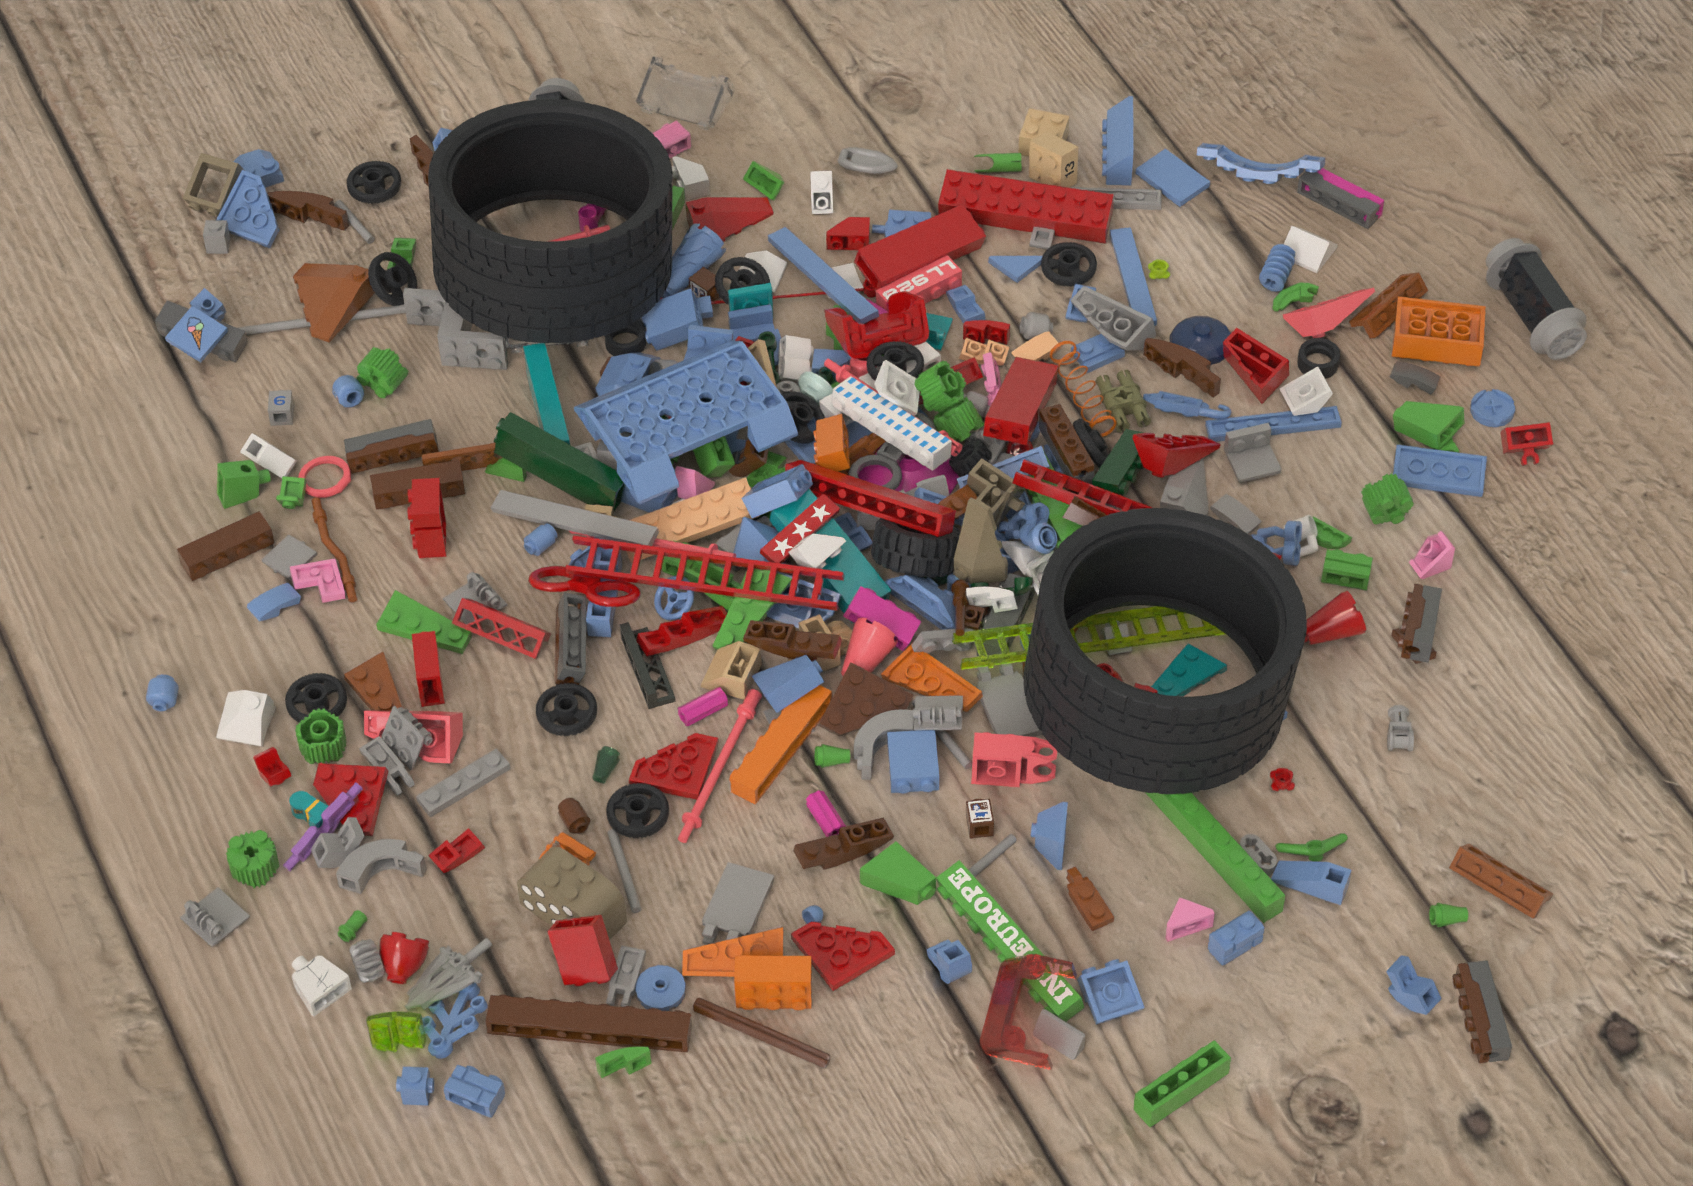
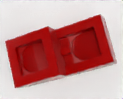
M468 828L451 843L448 840L443 842L428 856L445 873L473 858L485 846Z

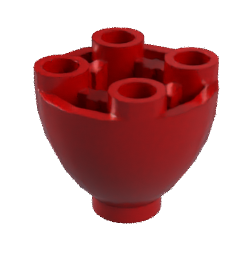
M392 932L391 935L383 934L379 943V955L384 966L383 968L388 975L387 981L405 985L407 979L414 975L424 963L429 951V941L422 938L406 939L407 935L400 932Z

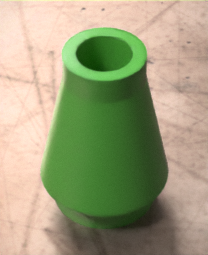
M825 744L816 746L814 751L815 765L824 768L850 763V749Z
M1436 903V905H1431L1429 910L1430 923L1437 927H1443L1459 922H1467L1468 910L1466 907Z

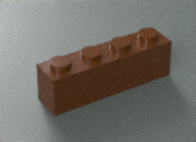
M454 460L370 475L376 510L411 504L408 502V489H412V479L440 478L443 498L464 495L465 488L460 461Z
M260 511L178 548L177 553L180 564L191 581H194L252 553L265 549L275 542L271 527Z

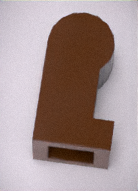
M749 439L746 440L745 448L732 453L735 465L729 469V472L735 477L747 476L766 464L769 448L758 452Z

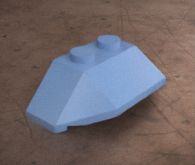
M641 352L611 357L595 388L597 395L601 396L648 376L651 363L656 359H661V357Z
M777 572L779 574L792 578V576L788 574ZM799 579L795 597L811 599L814 584ZM787 587L782 595H789L790 587ZM822 587L818 600L837 602L838 604L841 594ZM777 603L771 607L766 617L785 624H794L796 628H799V622L819 614L823 621H826L834 616L835 611Z
M903 575L885 581L892 590V596L941 630L955 629L956 606L953 605V594L946 589L944 591L939 589L937 583L931 578L925 579L916 575Z

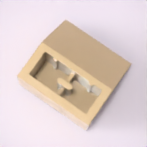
M740 641L719 648L706 672L701 687L709 690L721 687L726 695L744 700L754 682L752 676L758 673L762 665L761 649Z

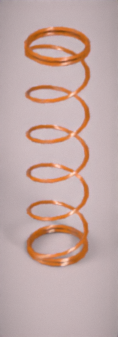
M1062 341L1056 344L1050 351V358L1059 365L1058 374L1066 379V389L1074 393V404L1082 408V419L1090 423L1091 429H1093L1096 423L1112 419L1114 421L1113 426L1101 434L1102 437L1107 436L1117 425L1115 418L1111 416L1110 410H1103L1097 413L1091 421L1086 420L1083 416L1084 408L1088 409L1098 406L1104 397L1102 395L1093 396L1085 402L1083 407L1078 405L1075 400L1076 394L1089 392L1095 387L1096 382L1092 380L1086 381L1075 392L1070 390L1067 385L1068 379H1077L1085 375L1088 367L1079 366L1072 370L1068 377L1060 373V365L1071 364L1080 357V353L1076 351V344L1072 341ZM1071 344L1074 346L1073 352L1068 353L1062 359L1053 358V352L1061 345ZM1075 353L1078 354L1075 360L1069 363H1061L1072 358ZM1082 367L1086 368L1082 375L1069 378L1075 370ZM1089 382L1094 383L1093 387L1089 390L1077 392L1082 385ZM1093 398H1102L1098 404L1085 407ZM1109 412V416H1102L1094 420L1099 414Z

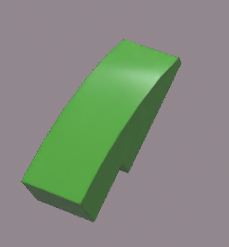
M689 560L686 564L684 575L693 583H698L702 561ZM709 563L705 584L720 586L724 569ZM730 573L727 587L739 589L741 584L734 581V574ZM705 593L727 610L730 609L735 598L733 596Z

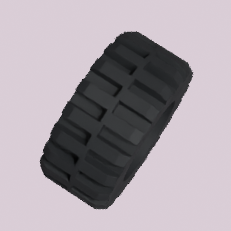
M880 518L875 524L871 555L878 565H882L884 568L891 569L897 573L901 572L905 575H916L917 577H944L954 572V556L960 531L953 525L952 533L937 537Z

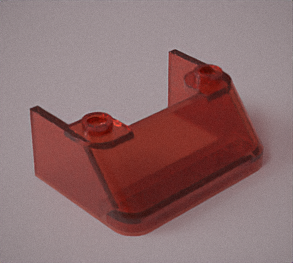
M1028 954L1007 958L1001 963L980 1037V1046L985 1054L1052 1070L1053 1064L1048 1054L1024 1049L1026 1035L1020 1027L1013 1026L1012 1022L1024 978L1036 980L1046 972L1076 979L1077 973L1073 962L1038 954Z

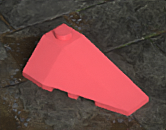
M1374 287L1362 289L1336 297V299L1317 303V305L1285 313L1283 318L1302 337L1312 336V338H1321L1326 336L1325 332L1333 330L1375 292Z
M364 711V735L373 739L378 736L381 737L391 711ZM409 711L418 720V723L420 722L423 725L422 728L424 727L432 734L433 738L432 743L428 746L422 745L418 756L427 762L452 763L463 737V713Z

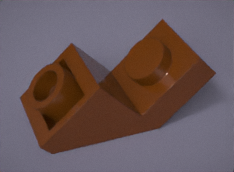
M968 601L965 607V627L979 630L982 627L985 615L989 614L990 606L977 607L970 605Z

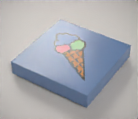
M192 306L167 334L165 339L168 343L201 363L228 332V329Z

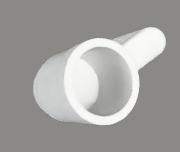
M1309 514L1293 520L1301 521V541L1307 539L1308 545L1301 547L1300 557L1317 552L1316 536L1318 533L1313 517Z

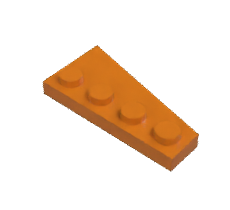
M911 645L881 673L882 679L924 696H963V711L968 712L983 697L981 690L928 653L914 652Z
M784 927L683 950L682 976L734 977L735 956H783Z

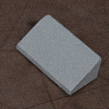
M1046 1009L1041 1011L1033 1035L1071 1060H1075L1084 1049L1085 1034Z

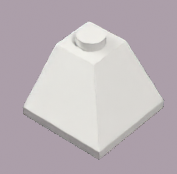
M247 690L228 692L216 738L263 747L274 701L268 694Z

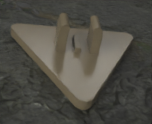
M1011 488L1008 490L995 520L996 527L1011 508L1015 511L1023 508L1025 503L1019 498L1025 491L1024 488Z

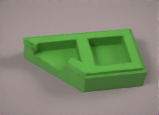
M505 458L499 459L493 465H487L485 470L487 474L524 482L527 477L526 470Z

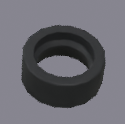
M635 321L623 329L605 335V347L609 354L613 356L642 352L646 346L645 328L639 321ZM621 333H631L638 337L630 343H618L613 340L616 335Z
M1324 338L1309 339L1299 349L1298 368L1301 373L1306 374L1319 367L1324 378H1329L1339 368L1340 350L1330 340ZM1313 353H1321L1328 356L1331 361L1325 364H1316L1309 361L1306 357Z

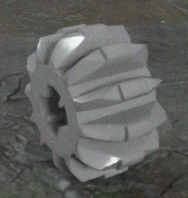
M371 939L361 940L350 947V956L360 981L363 983L372 982L384 975V966L374 941Z

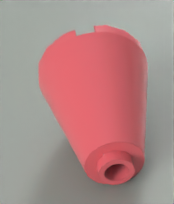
M858 618L853 627L841 674L844 676L850 662L872 673L898 643V639L894 640L895 634L879 622L874 621L870 624L866 623L867 618Z

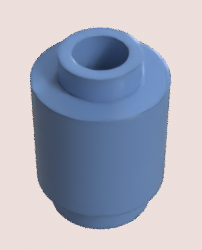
M550 524L540 525L524 538V548L529 554L539 556L555 543L558 534Z

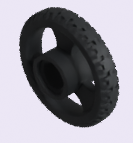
M368 161L359 164V166L351 170L347 177L349 194L362 203L376 204L385 202L394 197L401 188V175L395 166L384 161ZM392 176L394 182L386 190L384 179ZM364 186L365 193L357 190L356 188Z
M1062 242L1051 246L1044 252L1041 268L1046 278L1054 284L1072 287L1075 284H1085L1094 276L1097 269V260L1094 253L1084 245L1075 242ZM1059 254L1058 259L1052 258L1053 256ZM1085 257L1089 262V268L1086 271L1079 269L1080 258ZM1058 269V274L1055 273L1053 270Z
M392 252L381 253L371 261L368 278L370 279L371 288H373L377 297L391 306L403 305L404 298L401 287L408 283V288L417 289L418 287L416 274L409 262L404 257H401V255ZM382 261H391L396 265L385 270L381 267L380 263Z
M734 257L725 261L719 267L715 276L716 291L726 304H729L728 292L723 285V278L731 280L730 290L770 283L769 275L764 267L753 259L746 257ZM735 266H745V267H748V268L752 269V270L755 271L756 273L753 274V273H752L750 270H748V269H740V270H738V271L736 272L735 269H734V267H735ZM739 281L744 282L746 285L740 284Z
M901 341L880 344L867 357V371L875 381L879 373L875 367L882 366L885 360L907 372L906 362L915 360L916 366L908 374L916 379L924 370V358L920 350L909 343Z
M796 391L782 393L781 395L786 401L797 402L790 409L798 431V436L790 440L801 444L814 442V433L809 430L807 424L813 416L815 421L825 418L820 406L817 405L818 403L815 400L806 396V394Z
M1079 418L1073 422V427L1090 458L1100 468L1108 457L1106 451L1108 446L1096 429L1092 430L1083 419Z
M312 673L311 675L302 676L292 683L286 693L285 704L287 711L299 723L301 720H304V717H309L307 714L301 713L296 709L294 705L299 703H305L309 714L313 709L317 711L318 708L320 710L325 708V711L331 712V715L340 716L347 704L346 689L339 679L329 674L326 675V673ZM338 692L339 698L336 705L331 710H328L330 706L328 696L331 693Z
M573 683L557 684L550 687L549 690L547 689L541 694L536 703V717L539 724L547 732L549 731V733L556 734L557 736L580 734L593 724L597 716V702L594 695L584 686ZM574 695L584 698L589 705V709H578V701ZM556 697L554 700V710L544 711L546 704Z
M633 783L628 786L625 785L621 789L616 790L608 800L606 807L607 820L610 826L622 836L625 835V837H633L634 839H639V837L646 838L660 831L666 824L669 816L668 800L662 791L650 784ZM642 794L651 796V798L648 800V798ZM615 809L626 811L628 826L618 821L615 816ZM661 810L658 818L653 823L647 825L651 818L650 811Z

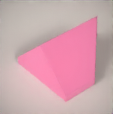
M1440 531L1437 534L1427 536L1415 558L1411 559L1409 563L1421 579L1428 578L1451 569L1455 547L1444 532Z

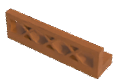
M1420 273L1401 274L1349 321L1351 327L1363 326L1370 339L1379 336L1395 321L1398 296L1420 299L1428 291Z
M496 443L423 454L422 461L423 466L459 460L461 471L485 468L489 464L493 465L503 457L494 453Z
M1470 843L1459 847L1449 867L1533 919L1537 917L1543 904L1553 896L1552 892Z

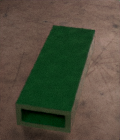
M512 412L505 419L501 418L496 426L498 432L493 441L496 443L494 453L588 505L612 506L614 513L621 504L626 485L616 470Z

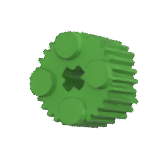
M373 347L358 364L357 373L359 375L356 378L361 385L371 387L378 397L385 398L397 389L407 377L409 371L406 367H402V364L399 363L400 358L398 354H395L390 348L381 350L380 348Z
M941 361L922 372L914 382L916 389L921 392L920 395L923 397L924 407L930 412L935 410V412L942 413L964 400L963 388L966 385L965 379L960 372H954L947 361Z
M967 397L944 412L937 413L933 420L937 431L944 430L949 434V437L960 442L971 436L969 431L972 429L975 431L985 424L972 401H969Z
M1391 473L1390 475L1382 476V481L1378 480L1374 485H1371V483L1366 484L1362 488V501L1374 524H1382L1389 521L1393 524H1398L1405 519V513H1408V510L1414 505L1404 480L1398 479L1396 474L1393 475Z
M318 708L317 711L313 709L308 714L309 717H304V720H301L296 725L295 732L301 755H304L305 761L309 764L316 762L317 764L320 762L325 764L326 761L330 763V760L339 761L343 757L342 751H345L347 746L343 721L339 720V717H336L335 714L331 715V712L325 711V708L322 710Z
M257 830L254 833L251 831L250 834L245 832V835L240 834V837L234 836L228 842L229 848H227L226 855L232 878L238 882L242 881L243 885L247 883L248 886H253V888H256V886L260 888L261 885L265 886L270 880L269 877H273V873H276V870L280 867L274 842L262 830Z

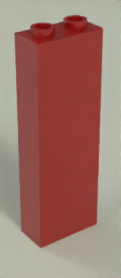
M962 204L858 249L854 263L876 292V290L946 255L955 260L980 249L986 235L984 230L973 219L971 212L967 211Z
M1015 357L985 416L983 436L1027 445L1039 421V409L1046 407L1056 386L1059 365Z

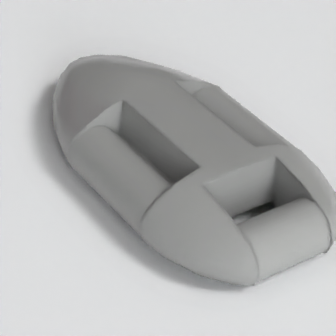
M858 147L842 149L837 160L839 165L846 169L870 174L886 173L898 167L897 163L890 156L879 151Z

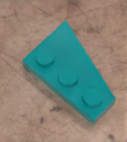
M1188 643L1151 687L1156 689L1158 694L1185 696L1202 683L1204 685L1209 682L1210 678L1214 675L1227 671L1228 665Z

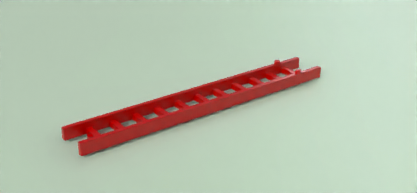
M1025 459L1022 462L1020 471L1033 475L1034 478L1016 472L1012 482L1069 505L1076 496L1107 515L1132 509L1153 508ZM1042 479L1057 484V487L1043 482ZM1065 487L1067 489L1078 492L1079 494L1077 495L1075 493L1064 490L1063 488ZM1085 495H1086V496H1089V497H1091V498H1094V499H1096V500H1099L1100 503H1098V502H1096V501H1093V500H1090V499H1088V498H1085ZM1106 504H1110V505L1115 506V507H1118V508H1120V509H1122V510L1120 511V510L1114 509V508H1112V507L1106 506ZM1275 554L1280 560L1282 556Z
M574 535L572 538L574 544L591 546L586 568L570 565L565 567L567 574L838 611L837 602L818 600L822 592L823 578L844 581L845 577L844 573L839 571ZM598 547L605 550L613 549L608 571L593 569ZM620 550L635 552L630 574L615 572ZM642 553L658 555L653 577L637 575ZM665 556L680 558L676 580L660 578ZM687 560L702 561L698 583L683 581ZM709 563L725 565L720 586L705 584ZM732 566L747 568L743 589L727 587ZM754 569L770 571L766 592L750 590ZM777 572L793 574L789 595L773 594ZM800 575L816 577L811 599L795 597Z

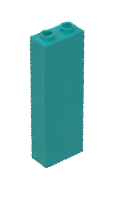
M545 343L523 346L526 374L539 427L570 445Z
M808 489L798 500L772 510L769 521L778 532H781L815 502L817 497ZM832 518L815 534L843 537L846 542L840 546L842 551L833 558L829 556L825 560L826 565L822 569L843 572L845 577L844 581L823 578V588L841 594L838 607L843 613H845L860 586L873 590L877 596L884 600H889L892 590L834 518Z

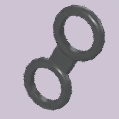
M917 412L915 417L936 430V426L929 417ZM885 441L876 455H867L855 461L851 465L848 475L858 478L859 471L866 466H885L891 471L893 476L887 484L882 486L895 490L899 487L902 480V471L898 464L906 454Z

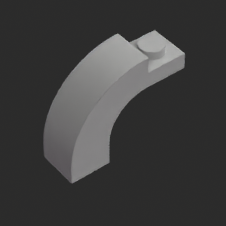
M891 710L880 713L868 720L858 731L854 741V759L857 760V770H862V780H871L873 758L875 753L887 744V732L914 731L913 710Z
M397 839L372 841L358 847L345 858L336 873L338 885L340 888L362 894L372 876L388 869H396L423 877L426 872L424 856L416 851H407L406 841Z

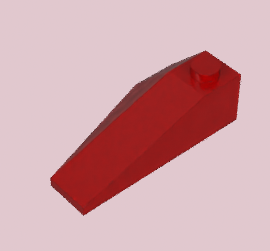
M705 197L686 202V217L689 227L693 224H700L698 229L702 230L706 226L715 232L723 242L731 234L737 235L741 233L742 228L748 225L754 226L774 215L767 197Z
M1154 433L1133 434L1132 438L1143 467L1152 471L1151 474L1159 478L1180 472L1218 450L1221 446L1220 443L1205 436L1182 435L1180 438L1171 434H1164L1163 438L1155 437Z

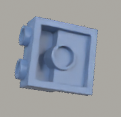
M1119 959L1109 961L1104 964L1105 968L1096 970V967L1081 971L1082 975L1077 979L1085 1003L1088 1002L1096 1025L1145 1008L1127 960L1119 962Z

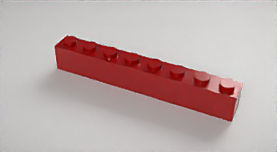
M797 460L786 464L785 471L801 464L804 465L812 477L813 485L809 489L816 497L825 494L834 503L937 537L952 533L956 514L954 509L807 461Z

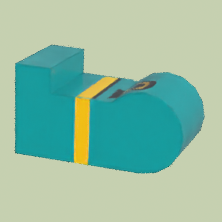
M298 791L290 796V807L295 818L304 819L309 823V826L320 828L323 825L321 814L328 807L326 804L305 791Z

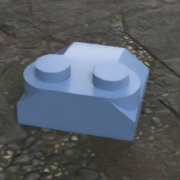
M257 149L239 155L233 161L238 163L245 171L260 176L263 179L265 188L284 182L279 163L269 151Z

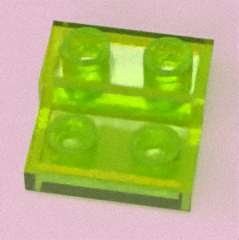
M384 1012L368 1016L366 1019L371 1045L377 1050L396 1052L399 1044L408 1048L417 1047L424 1049L427 1040L421 1014L413 1012Z

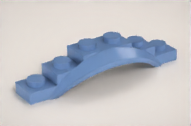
M1202 143L1197 147V156H1203L1205 160H1215L1217 158V166L1223 167V170L1234 171L1237 169L1236 177H1241L1244 181L1250 182L1255 181V179L1263 180V183L1275 184L1283 177V174L1286 178H1296L1304 172V168L1307 172H1318V170L1325 166L1326 158L1304 155L1288 163L1267 164L1246 159L1220 144Z

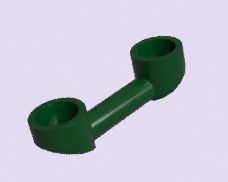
M765 331L759 335L758 339L766 343L775 383L778 384L781 380L778 372L775 370L774 361L777 341L772 332Z
M1015 578L1014 587L1002 589L1013 591L1014 596L1023 595L1033 587V578ZM972 583L971 588L989 587V583Z

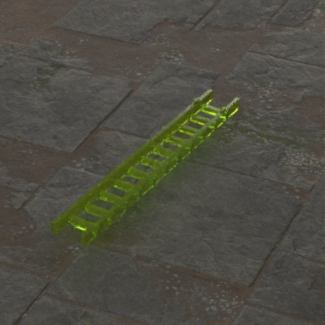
M1158 606L1095 614L1086 618L1073 628L1087 627L1092 639L1091 642L1078 643L1073 628L1070 630L1072 637L1084 653L1225 634L1201 619L1202 627L1189 628L1184 616L1185 612ZM1176 615L1181 629L1167 631L1162 616ZM1154 618L1159 632L1144 634L1140 619ZM1117 621H1132L1137 635L1122 637ZM1033 623L967 631L962 636L953 633V644L975 641L979 657L961 659V670L986 666L994 668L995 665L1026 661L1029 646L1027 634H1031ZM1109 623L1114 638L1100 640L1095 625ZM1020 635L1025 650L1010 652L1005 637ZM989 639H998L1002 653L987 655L983 642Z

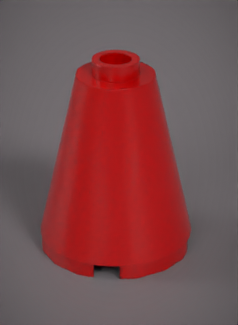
M1347 590L1341 592L1306 619L1307 631L1305 642H1308L1309 645L1365 633L1366 625L1360 610L1357 611L1354 605L1356 602Z

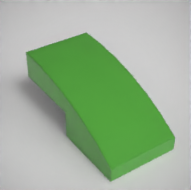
M394 238L391 252L404 257L411 267L414 259L416 239ZM389 261L387 270L396 264Z
M768 451L766 464L753 471L747 477L749 486L754 487L758 482L773 477L774 468H783L787 457Z
M628 1047L602 1054L595 1058L597 1072L601 1078H604L625 1068L630 1075L651 1064L650 1050L648 1047Z

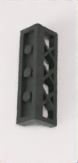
M629 622L620 624L621 640L648 709L676 702L659 655H650L653 656L650 664L644 662L642 657L644 652L636 642L635 638H637L638 633L649 632L648 627L632 631ZM650 671L660 674L657 681L650 678ZM656 690L666 691L668 696L657 698Z

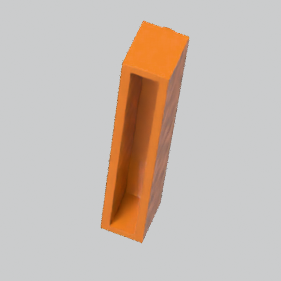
M819 685L782 709L779 717L773 719L765 735H761L758 738L755 748L745 755L740 767L734 769L729 778L731 793L755 805L810 735L812 729L822 719L832 699L831 690Z

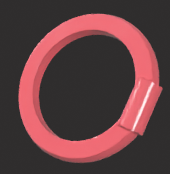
M318 457L309 461L301 469L298 478H306L307 473L312 468L321 464H335L344 471L341 480L331 488L314 489L306 484L305 493L313 497L326 498L341 493L351 482V469L339 457Z

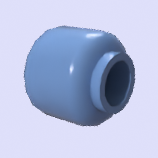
M344 375L337 378L333 383L332 393L342 406L348 408L355 407L363 400L364 389L355 377Z
M163 674L151 679L146 693L147 703L156 711H166L174 707L179 691L177 682L174 681L173 677Z

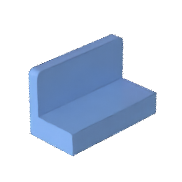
M771 304L728 312L729 329L733 330V341L738 336L755 341L756 337L761 333L775 330Z

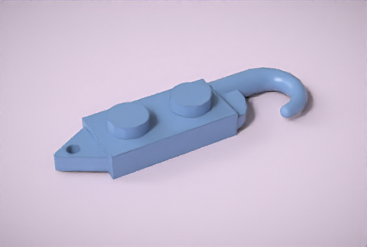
M1159 391V393L1143 395V399L1155 405L1154 408H1158L1163 412L1182 413L1186 417H1198L1199 415L1213 419H1226L1232 413L1231 409L1225 405H1218V408L1224 411L1209 409V405L1201 399Z

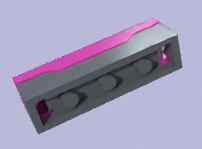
M1324 168L1318 170V172L1305 171L1299 177L1297 193L1366 229H1369L1382 216L1383 199Z

